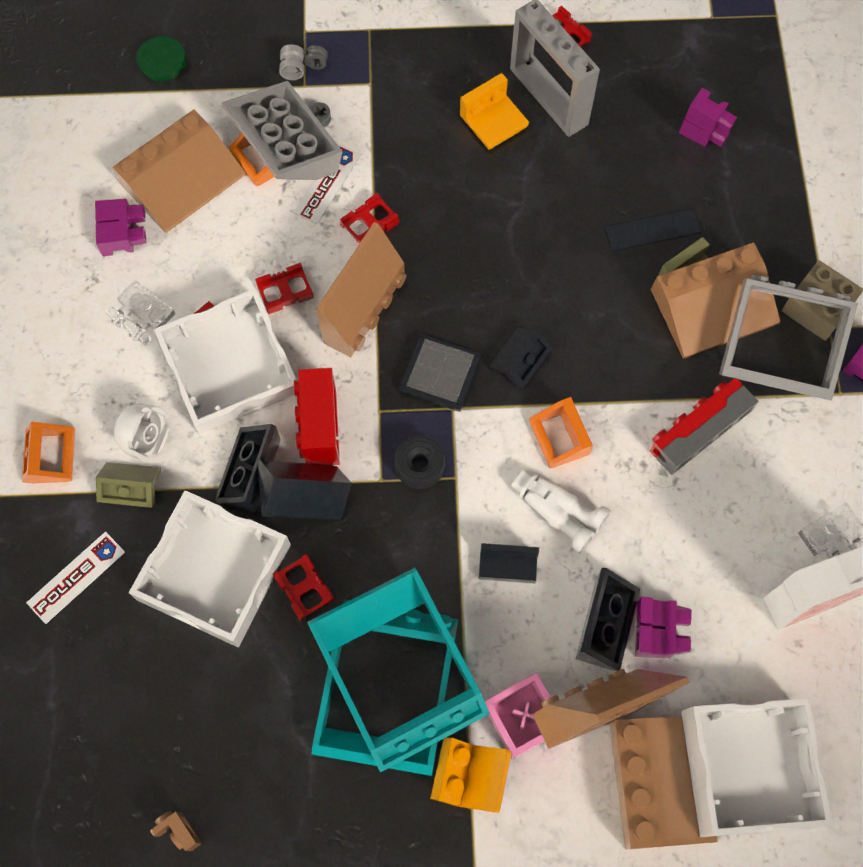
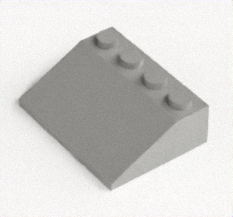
M288 81L222 102V107L276 179L318 180L338 172L343 151Z

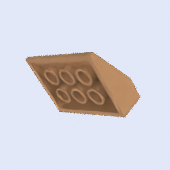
M195 109L112 167L121 186L139 205H143L145 212L165 233L169 232L246 175L243 168L212 127Z
M375 222L316 308L323 343L350 358L355 351L361 350L366 340L365 335L369 329L373 330L379 321L378 315L383 308L387 309L393 298V292L396 288H401L406 279L403 260L380 225Z
M754 242L656 277L651 292L683 359L727 343L743 279H751L752 275L767 277V283H770L765 263ZM751 290L739 338L780 323L773 294Z
M624 669L610 674L608 676L609 680L606 682L601 677L586 685L588 689L582 691L581 686L565 692V698L561 700L558 695L541 702L543 708L532 715L548 749H551L607 725L614 720L635 713L689 684L690 681L686 676L642 669L626 673Z
M682 717L614 720L609 724L625 850L718 842L717 836L700 837Z

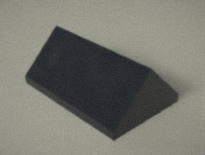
M265 424L240 427L213 502L214 504L255 516L261 500L258 461H274L281 441L275 425Z
M268 460L258 461L262 517L321 520L342 519L352 482L337 466Z
M601 568L596 577L575 659L613 671H619L640 588L608 568Z

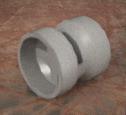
M286 45L281 48L280 60L282 62L279 66V72L283 78L298 80L303 77L304 65L302 63L304 62L305 53L301 47Z

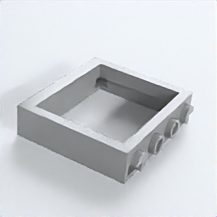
M532 0L515 11L510 70L565 134L570 137L589 125L600 69L539 0ZM535 39L573 81L571 96L565 92L533 55ZM586 66H589L592 70L586 72Z
M752 275L751 279H743L719 374L832 401L858 303L851 302V297L844 294L834 293V297L822 295L824 290L807 287L806 291L795 289L796 284L779 281L778 285L767 283L768 278ZM751 290L842 310L821 387L731 366Z

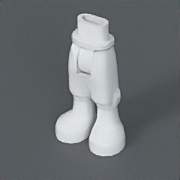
M525 469L522 470L511 485L520 492V498L525 499L536 512L547 520L549 526L562 530L570 537L572 547L578 553L583 552L590 544L594 534L596 535L611 514V510L604 506L594 511L584 507L574 494L540 477L537 473L532 475ZM568 514L577 518L587 528L581 527L574 523L572 520H570Z

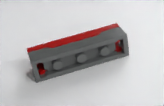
M734 378L729 383L724 381L713 390L714 395L712 397L700 399L693 406V412L688 416L686 413L681 414L672 423L674 427L669 431L663 429L653 437L652 441L654 443L650 453L657 458L671 476L753 411L759 401L744 385L742 386V383L737 378Z

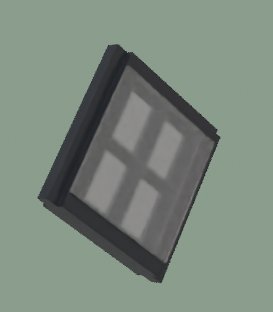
M421 334L401 382L399 392L461 412L482 354Z

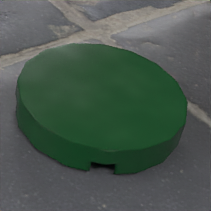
M157 36L141 45L137 52L136 61L144 76L146 75L156 82L168 81L176 78L182 68L184 70L186 54L182 44L176 39L167 36Z

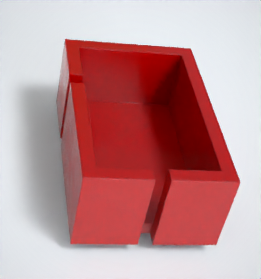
M332 367L298 370L299 380H294V394L297 397L298 405L295 406V420L298 423L299 432H296V447L299 449V456L304 458L307 464L340 465L339 440H336V437H339L337 395Z

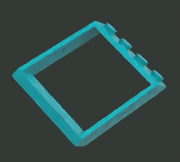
M416 568L307 622L380 772L490 714L474 678ZM425 604L469 690L372 741L329 652Z
M410 610L371 630L445 643L431 615L418 610ZM440 614L455 642L458 619ZM342 646L331 651V658L336 668H338ZM448 648L437 706L445 702L452 660ZM328 666L313 740L312 754L377 766L362 734L326 728L335 683L334 676ZM370 736L372 741L378 738L375 736ZM438 742L391 766L390 769L432 776Z

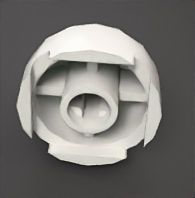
M139 403L127 407L119 415L114 427V438L119 448L127 455L139 460L147 461L152 453L158 454L166 443L169 433V426L165 425L164 417L168 418L167 413L162 408Z

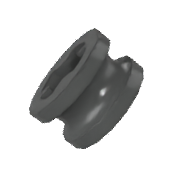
M320 46L308 47L304 59L305 64L316 70L325 68L328 52Z
M318 102L309 107L314 115L317 113L319 115L324 114V117L316 116L323 127L330 124L331 114L328 105Z

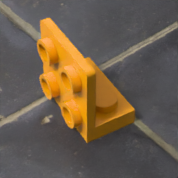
M502 73L465 94L460 100V116L488 149L494 148L528 127L529 121L507 97L508 80Z
M450 737L444 738L430 799L458 807L498 814L501 809L512 752L508 749L472 745Z

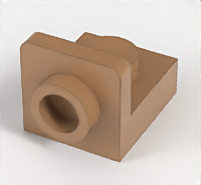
M171 811L164 813L155 821L157 826L150 830L153 836L160 837L172 829L173 832L170 834V837L179 850L184 848L185 851H193L202 844L182 812L175 811L172 814Z

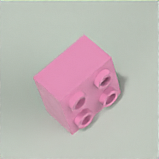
M537 673L485 701L490 713L487 716L505 749L512 752L511 760L545 742L532 714L542 709L541 702L551 697Z

